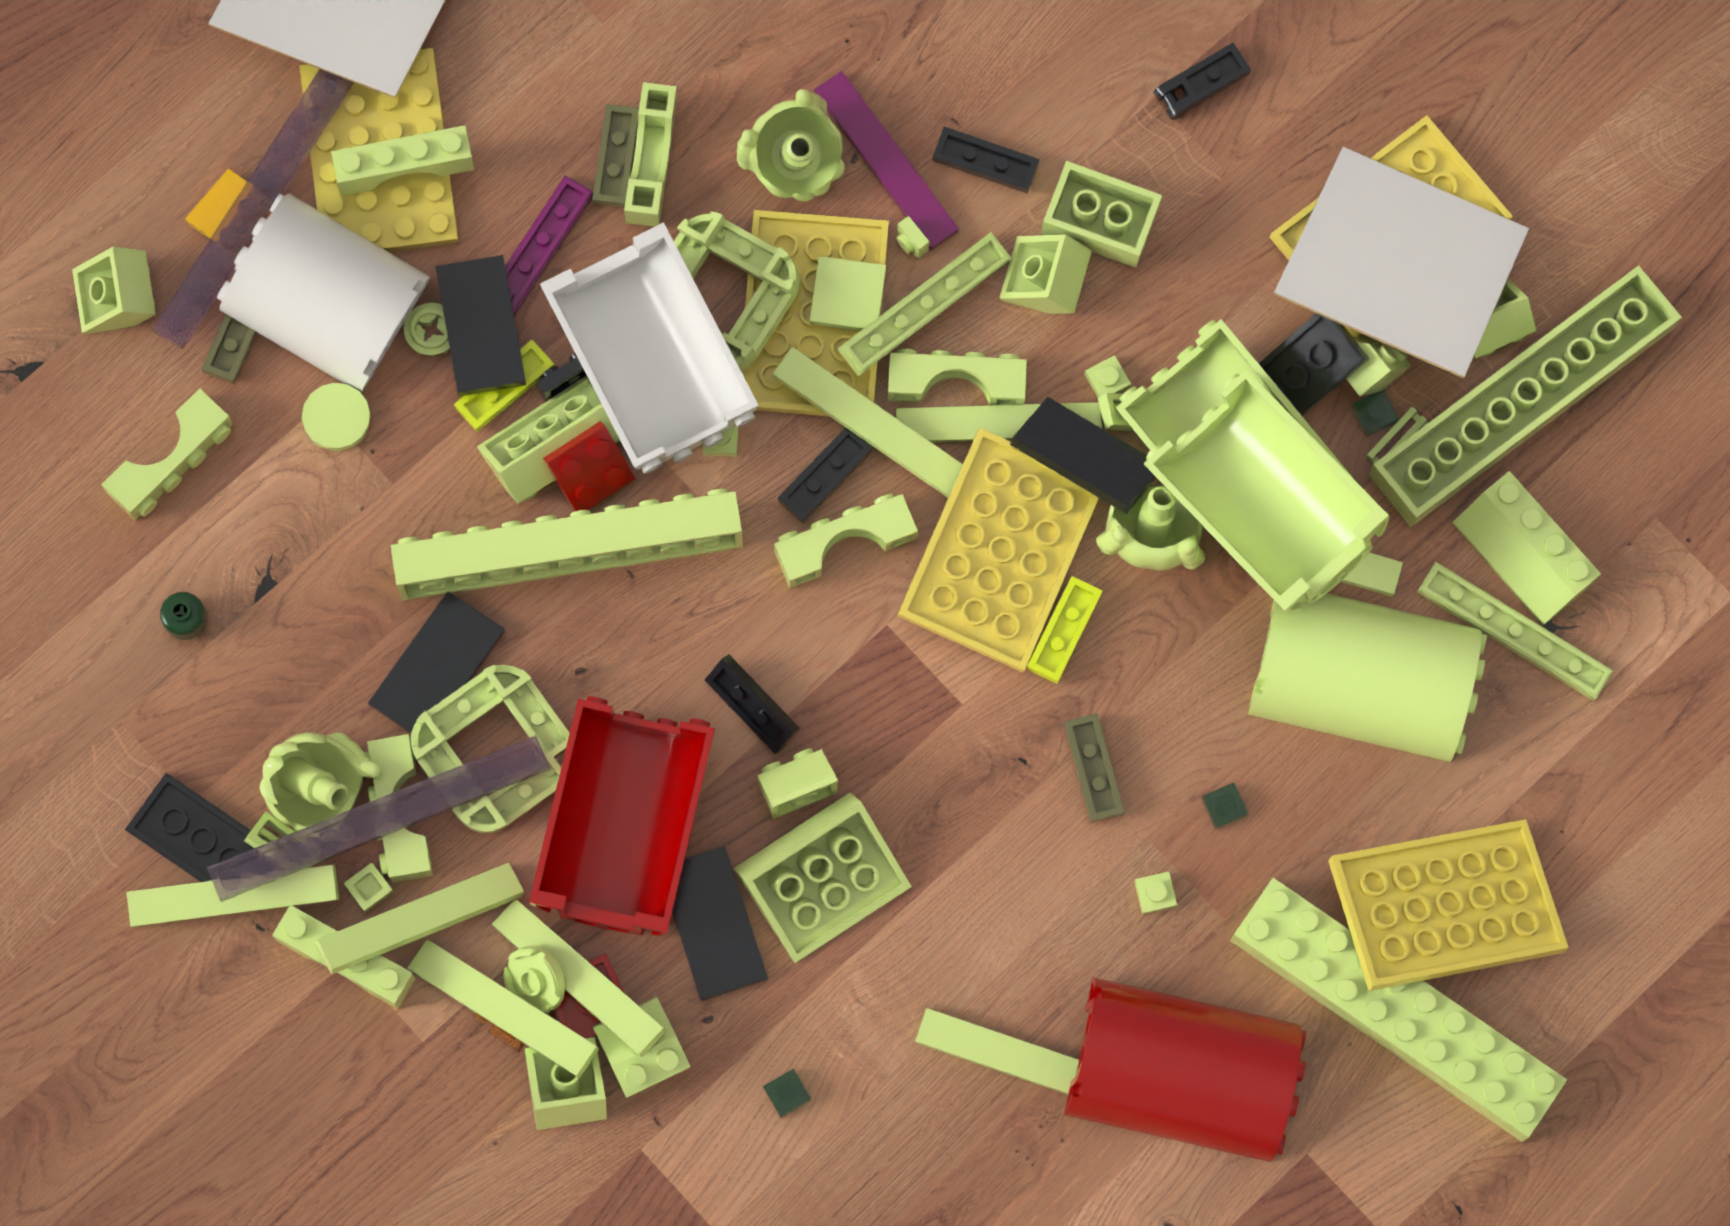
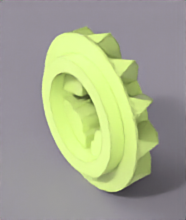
M425 303L419 305L409 313L405 320L404 335L406 341L419 355L424 354L434 357L437 354L447 353L450 348L443 306L441 304ZM438 319L437 329L441 335L433 334L426 341V331L422 326L431 327Z

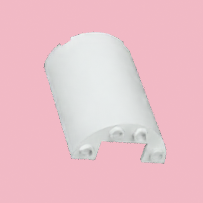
M664 222L633 237V245L575 274L569 269L540 283L635 469H642L643 473L646 474L657 469L663 462L673 459L675 463H679L693 455L692 449L702 444L706 448L711 447L724 439L722 433L735 425L740 427L755 419L753 412L759 405Z

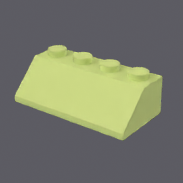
M585 376L478 445L477 448L505 490L519 504L523 500L534 497L540 489L556 481L543 458L601 421L606 426L615 443L619 442L620 439L588 377Z
M1510 471L1484 491L1452 522L1542 626L1592 586L1601 575L1596 567Z

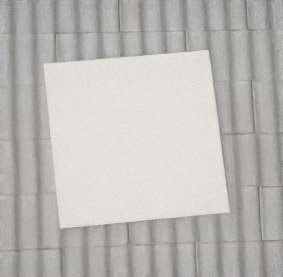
M221 0L208 26L395 98L446 0Z
M1342 147L1274 291V295L1464 378L1529 228Z

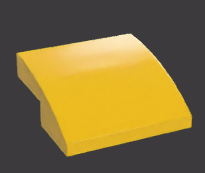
M227 169L185 220L192 228L213 241L217 248L233 259H236L243 246L250 248L253 243L252 231L261 217L269 218L272 213L270 208L274 202L239 175Z

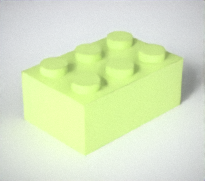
M1066 161L1045 215L1041 234H1066L1092 250L1095 254L1137 268L1157 215L1162 195Z

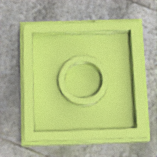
M819 256L809 324L861 331L880 316L886 265Z

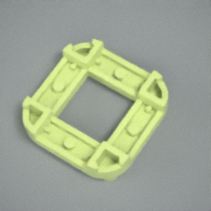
M711 211L710 214L699 215L690 220L685 218L677 227L680 233L674 240V243L693 279L711 252L762 281L730 333L726 334L724 332L722 334L741 372H743L757 359L795 300L799 291L801 276L786 251L780 247L777 249L727 221L722 214Z
M492 665L484 669L482 673L427 712H423L416 720L411 733V748L418 764L460 822L467 828L481 834L493 833L506 828L556 792L570 734L531 680L532 678L524 670L510 665ZM504 702L543 757L487 797L447 741Z

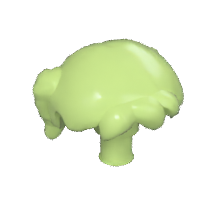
M805 89L797 91L795 100L778 103L756 120L752 130L747 129L742 132V136L737 144L736 158L738 165L744 170L754 172L771 194L781 198H794L804 202L810 201L815 196L825 194L831 182L839 179L845 170V164L841 160L843 151L842 137L840 131L827 115V102L820 95Z
M1162 483L1149 487L1128 514L1111 505L1106 530L1096 538V543L1103 554H1117L1130 565L1139 568L1164 571L1183 565L1187 569L1194 570L1205 561V553L1199 546L1203 526Z
M305 732L289 737L283 743L272 748L269 758L263 765V779L259 788L270 812L282 823L292 826L293 830L302 837L314 840L335 839L343 843H349L353 840L354 834L344 822L353 809L361 790L364 777L378 778L382 773V769L375 762L371 761L360 746L344 733L336 732L324 735L321 733Z

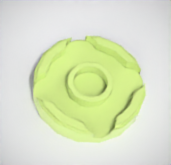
M331 383L319 387L309 395L303 406L302 421L306 434L314 444L321 448L330 449V451L339 452L353 448L364 439L371 422V413L367 400L359 390L348 384Z
M525 946L511 953L507 959L509 960L508 966L504 967L503 978L505 988L545 1014L557 1009L564 999L566 987L564 974L558 961L549 951L539 946Z

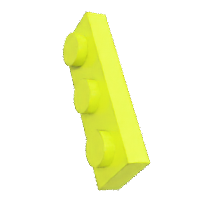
M530 340L520 349L526 385L466 395L454 404L455 409L476 432L480 431L541 380L540 376L546 370L555 366L533 340Z
M1071 576L1027 665V670L1058 684L1102 595V590Z

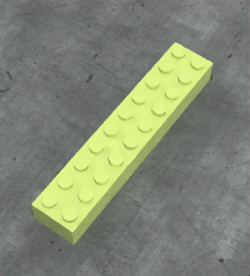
M1638 265L1374 463L1368 474L1369 477L1408 525L1413 527L1674 330L1682 318L1681 315Z
M715 489L707 493L708 496L694 498L693 494H682L675 496L673 501L660 503L657 499H650L640 502L638 507L625 508V505H612L604 509L605 512L591 514L590 510H579L572 512L570 517L557 519L554 515H547L537 518L535 523L522 524L521 521H509L501 524L502 528L490 530L486 526H476L467 529V533L458 535L445 531L433 534L432 539L419 540L418 537L402 538L398 540V544L390 545L396 586L402 601L443 595L448 591L456 593L743 548L736 492H728L727 489Z
M1272 878L1230 940L1521 1142L1530 1137L1567 1081L1566 1078L1425 981L1369 991L1350 930L1275 878Z

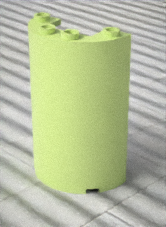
M1222 319L1217 323L1215 320H1211L1204 325L1198 332L1200 337L1195 340L1198 345L1196 348L1193 345L1187 347L1178 355L1177 359L1179 362L1170 370L1165 367L1151 378L1153 384L1150 387L1145 388L1141 386L1137 389L1134 386L1127 390L1119 398L1122 403L1116 407L1150 451L1158 444L1164 445L1168 440L1176 447V442L1182 434L1188 430L1194 431L1203 423V416L1215 406L1219 408L1224 403L1221 392L1224 390L1223 385L1234 374L1238 373L1240 375L1247 370L1349 474Z
M1245 370L1240 375L1238 373L1234 374L1223 385L1224 390L1221 392L1224 403L1219 408L1217 406L1211 408L1203 416V423L1194 431L1188 430L1182 434L1176 442V447L1169 440L1164 445L1158 444L1147 454V461L1143 464L1286 613H1294L1301 610L1302 606L1299 603L1307 600L1311 605L1327 594L1366 557L1373 548L1370 541L1374 534L1378 537L1382 536L1389 522V515L1283 406Z
M1328 593L1311 605L1307 600L1299 603L1302 608L1294 613H1286L1273 600L1270 612L1271 621L1259 675L1254 684L1248 715L1448 762L1452 761L1455 753H1462L1466 734L1462 733L1467 713L1474 714L1478 700V694L1473 693L1475 680H1481L1485 666V660H1481L1479 657L1483 654L1487 635L1482 634L1481 629Z

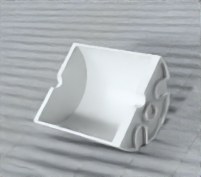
M290 193L285 196L279 194L270 208L272 213L269 218L261 217L252 231L253 243L250 248L243 246L234 261L236 265L234 269L237 271L231 282L226 281L217 296V299L222 301L219 310L344 384L359 390L362 394L431 277Z

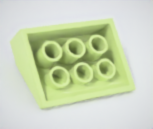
M851 793L840 798L733 868L794 963L800 961L912 887L862 802Z

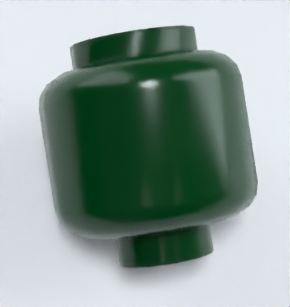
M177 592L170 595L163 602L160 609V620L165 630L172 637L179 640H191L198 637L204 631L207 624V611L202 601L196 595L189 592Z

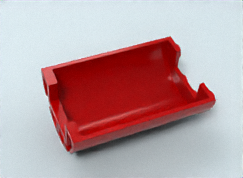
M588 696L587 701L578 699L529 903L547 913L551 912V908L556 909L561 918L593 927L635 935H643L644 930L648 929L652 930L651 935L664 936L669 928L715 728H711L709 722L691 718L689 723L680 721L679 727H677V722L665 718H658L657 722L643 720L644 715L633 711H624L623 715L614 713L613 707L607 705L608 701L599 697Z
M1092 977L1085 1010L1089 1014L1076 1076L1070 1082L1064 1115L1271 1162L1276 1154L1282 1155L1286 1141L1284 1131L1288 1117H1295L1299 1104V1096L1294 1095L1296 1083L1302 1082L1306 1068V1062L1300 1060L1306 1040V1031L1301 1030L1299 1024Z

